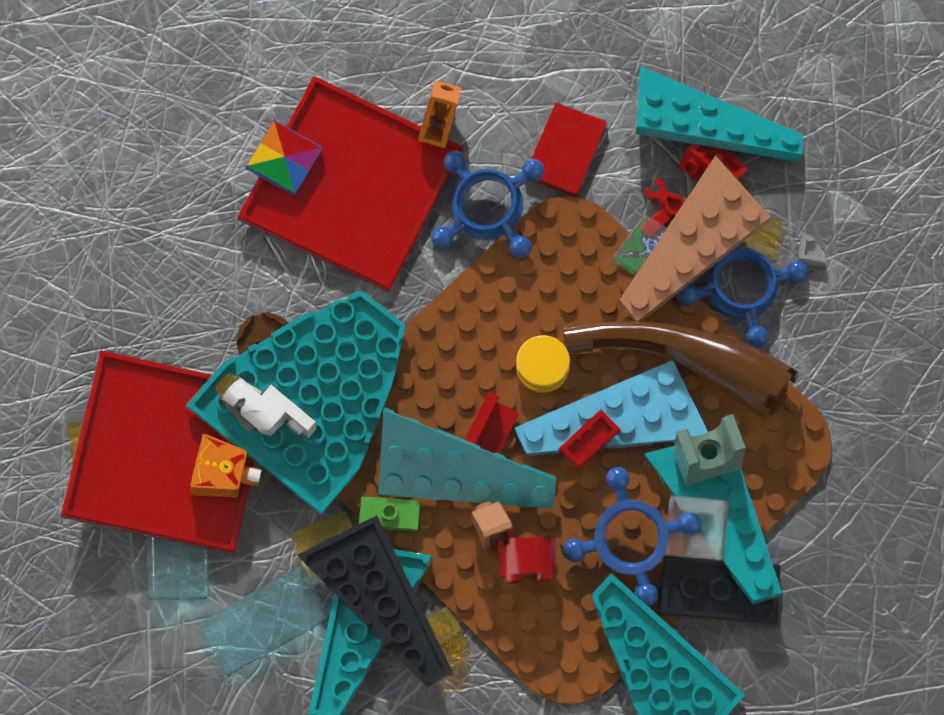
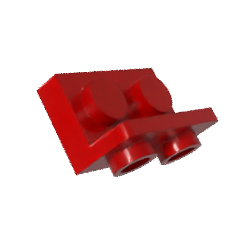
M692 144L688 147L679 163V167L696 182L700 180L715 156L738 181L745 176L749 169L726 149Z

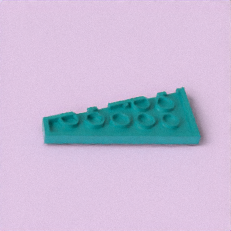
M640 67L635 134L800 162L803 155V134Z
M384 407L378 495L475 503L491 501L492 504L500 502L501 505L554 509L556 477L525 464L515 463L496 452L494 454L481 449L480 446L442 430H435L420 424L419 421L409 417L408 419Z

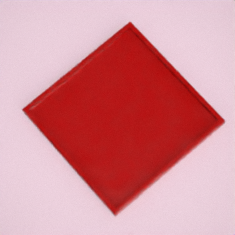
M313 75L286 127L323 147L321 153L295 196L258 177L237 216V220L390 293L452 173L444 165L446 154L453 150L463 152L464 147L448 139L445 148L418 141L421 126Z
M100 350L62 507L61 518L235 555L250 485L241 483L238 497L190 495V485L203 434L231 444L187 409L186 406L212 375ZM247 457L245 466L254 468L255 462Z

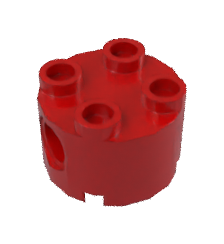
M545 537L509 538L508 545H505V540L503 539L496 541L500 562L498 577L504 578V584L522 583L523 577H533L535 583L551 582L553 575L558 574L555 562L556 538H548V543H545Z

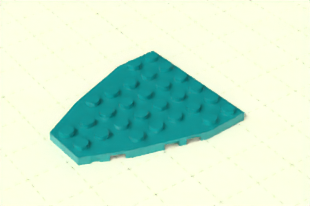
M360 290L349 295L344 300H337L328 304L326 308L314 313L311 311L271 333L269 338L259 344L251 345L247 351L234 359L231 357L223 362L186 405L187 409L232 445L246 450L247 457L322 516L361 468L392 389L406 325ZM240 378L261 390V395L272 385L316 422V430L309 438L303 433L298 435L287 426L288 420H285L271 436L263 434L257 429L246 431L224 405L223 395Z

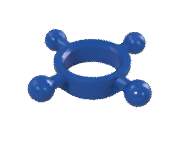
M457 150L448 152L444 158L445 168L452 173H457L462 179L453 199V212L456 221L448 227H438L433 231L431 235L433 245L438 249H447L452 245L454 236L462 230L470 236L483 240L497 239L505 235L510 242L511 254L516 258L527 257L532 251V243L527 237L519 236L514 230L523 212V196L519 187L527 181L534 182L540 180L544 174L543 164L536 159L527 160L522 166V172L513 178L502 172L489 169L471 173L466 167V158L462 152ZM482 181L499 182L507 187L511 194V207L507 215L498 223L488 226L471 222L465 216L463 210V201L468 190Z
M736 247L709 269L706 286L696 288L689 284L676 294V299L680 305L692 306L698 299L709 297L712 304L721 313L736 319H746L749 328L745 336L746 342L750 346L761 348L768 341V332L764 327L760 326L757 316L764 313L773 303L777 293V282L789 280L793 283H801L808 276V268L805 263L796 260L790 262L785 269L775 270L770 261L761 253L752 249H739ZM736 260L754 263L763 271L766 277V294L759 301L752 304L743 305L732 302L722 293L719 287L718 275L720 270L726 264Z
M615 467L607 473L606 483L609 488L615 491L617 503L606 509L600 516L596 524L594 540L582 542L579 539H570L564 544L563 554L567 560L579 562L587 553L597 551L604 563L613 570L623 574H635L638 587L634 594L649 607L657 601L658 591L654 585L649 583L647 571L655 567L664 557L669 544V534L682 532L686 535H694L700 530L702 522L697 513L687 511L681 514L678 520L666 523L660 512L650 504L639 500H629L626 490L630 481L629 474L625 469ZM628 510L646 514L652 519L658 531V544L654 553L648 559L637 563L619 559L611 551L607 542V530L610 522L617 514Z

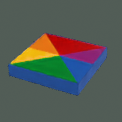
M273 120L245 169L295 196L323 147Z

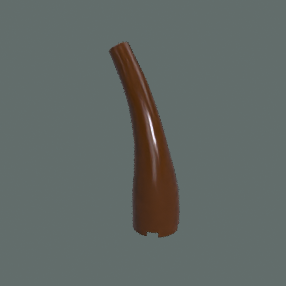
M623 321L563 328L565 347L569 354L591 352L593 349L623 348L664 356L701 376L765 420L768 419L769 415L773 416L788 396L786 394L789 388L787 383L791 381L795 384L799 375L798 371L780 359L758 348L728 337L685 326L656 322Z

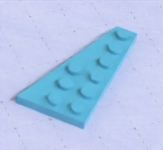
M673 360L514 428L526 456L561 453L558 448L600 409L621 429V432L604 447L607 449L653 445V443L661 442L675 443L676 432L684 429L689 431L690 436L708 433Z

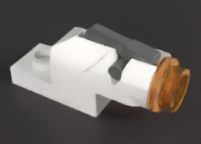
M229 373L216 387L215 391L220 394L219 398L224 401V405L246 431L257 429L259 432L271 436L285 420H288L287 426L298 435L303 433L309 438L316 430V422L272 385L261 395V390L248 384L238 375L234 376Z

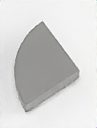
M801 234L797 260L802 261L806 265L825 267L827 262L826 254L813 237Z

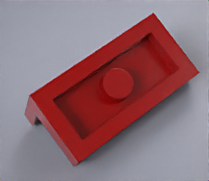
M488 391L464 440L480 446L481 449L495 454L496 452L500 454L519 417V413L500 404L499 396Z

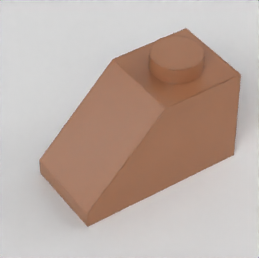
M491 501L476 506V511L471 512L472 522L484 551L497 547L496 541L503 539L505 543L509 542V538H512L513 526L500 502L492 504Z

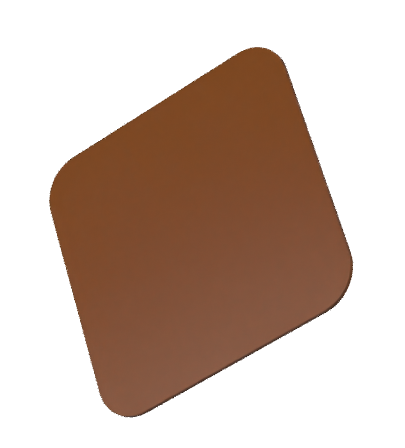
M557 197L534 206L520 218L518 224L514 227L519 236L527 237L532 243V251L527 257H514L510 252L509 240L505 235L500 237L406 324L392 389L385 407L393 410L398 415L408 419L409 417L419 421L420 424L435 430H442L461 439H465L488 391L499 396L500 404L517 411L519 417L500 455L520 465L525 464L556 477L554 509L512 505L501 506L513 526L512 538L545 537V543H548L547 540L550 537L556 538L555 562L558 574L553 575L551 582L535 583L533 577H523L522 583L504 584V578L498 577L500 562L497 547L484 551L472 522L471 512L476 511L475 507L482 503L378 495L383 412L359 472L337 498L358 519L360 518L361 497L420 501L418 532L384 529L393 549L432 555L433 560L423 575L421 582L533 693L554 703L572 705L585 703L600 697L622 677L590 596L611 573L633 593H635L638 584L635 574H623L613 570L604 563L597 551L587 553L579 562L567 560L563 554L564 544L570 539H579L582 542L594 540L595 528L600 516L606 509L617 503L615 491L609 488L606 483L607 473L615 467L623 468L629 474L630 481L626 487L629 500H639L650 504L660 512L666 523L678 520L684 511L669 488L665 487L659 478L660 476L652 465L650 466L644 458L645 453L675 446V443L661 442L645 446L603 448L578 471L562 453L526 456L514 431V428L672 361L664 356L639 350L623 348L593 349L591 352L569 354L570 369L568 377L554 391L546 393L535 392L528 389L520 381L516 371L517 354L520 347L530 338L541 335L551 336L558 339L565 346L563 328L603 322L634 321L620 305L619 300L637 273H633L621 265L620 262L614 260L627 241L632 239V235L597 204L577 197ZM644 247V250L639 252V254L645 252L646 248ZM628 251L627 253H622V252H621L620 254H625V255H627L628 253L633 252V251ZM630 255V256H628V257H622V256H618V257H619V258H626V259H627V258H629V257H633V255ZM675 295L642 321L699 329L748 344L701 299H698L692 306H683L678 303ZM674 361L708 432L716 429L721 424L723 417L733 414L746 447L741 470L764 536L817 484L825 473L832 449L831 435L827 422L820 411L790 382L787 383L789 386L786 392L788 394L787 398L773 416L769 415L768 419L765 420L701 376ZM628 510L617 514L610 522L607 530V542L611 551L619 559L637 563L648 559L654 553L658 544V531L652 519L646 514ZM699 531L694 535H686L682 532L669 534V544L665 555L719 560L712 546L706 538L702 537ZM661 560L655 567L647 571L649 583L654 585L658 591L657 601L652 606H649V608L672 628L682 617L659 615Z

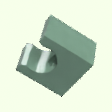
M732 414L723 417L721 424L716 429L703 435L690 436L687 429L677 431L674 455L687 486L742 469L746 447ZM712 452L716 457L708 460L702 457L701 454Z

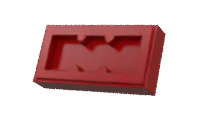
M600 409L565 441L558 450L579 471L621 432V429Z

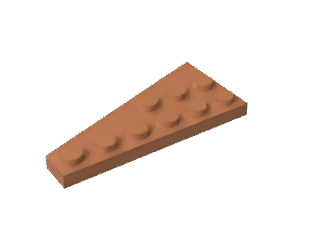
M716 156L619 300L620 305L634 321L642 322L771 221V216Z

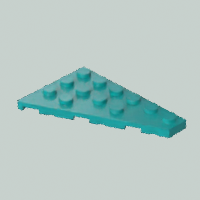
M612 573L590 596L637 715H728L745 696L739 688Z

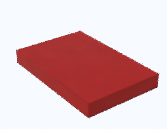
M555 102L531 159L539 160L544 166L542 178L534 182L577 197L606 129L607 121Z

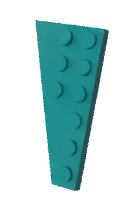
M675 446L645 453V460L658 473L660 480L675 496L684 512L692 511L700 516L702 522L699 530L703 538H706L719 560H722L732 573L731 576L751 603L755 604L781 597L782 591L742 470L738 469L686 486L674 455ZM712 452L701 454L702 457L708 460L716 457Z
M394 549L415 591L433 557L432 555ZM335 594L309 715H343L384 645Z

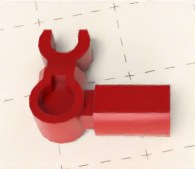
M658 178L654 180V185L659 189L658 192L653 193L648 188L644 190L645 197L652 202H658V207L663 210H658L640 228L641 236L643 237V233H645L651 240H656V235L660 236L659 232L661 230L665 231L672 222L671 220L674 219L685 202L682 197L674 195L671 191L667 192L664 182Z

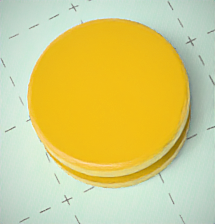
M545 335L535 336L527 340L520 347L516 359V371L520 381L528 389L540 393L551 392L558 389L566 381L570 369V356L567 348L558 339Z

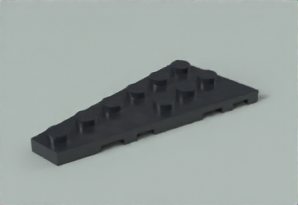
M377 515L297 555L426 687L454 674Z

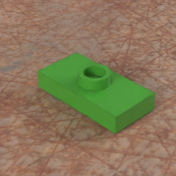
M361 497L359 524L377 515L384 529L418 532L420 501Z

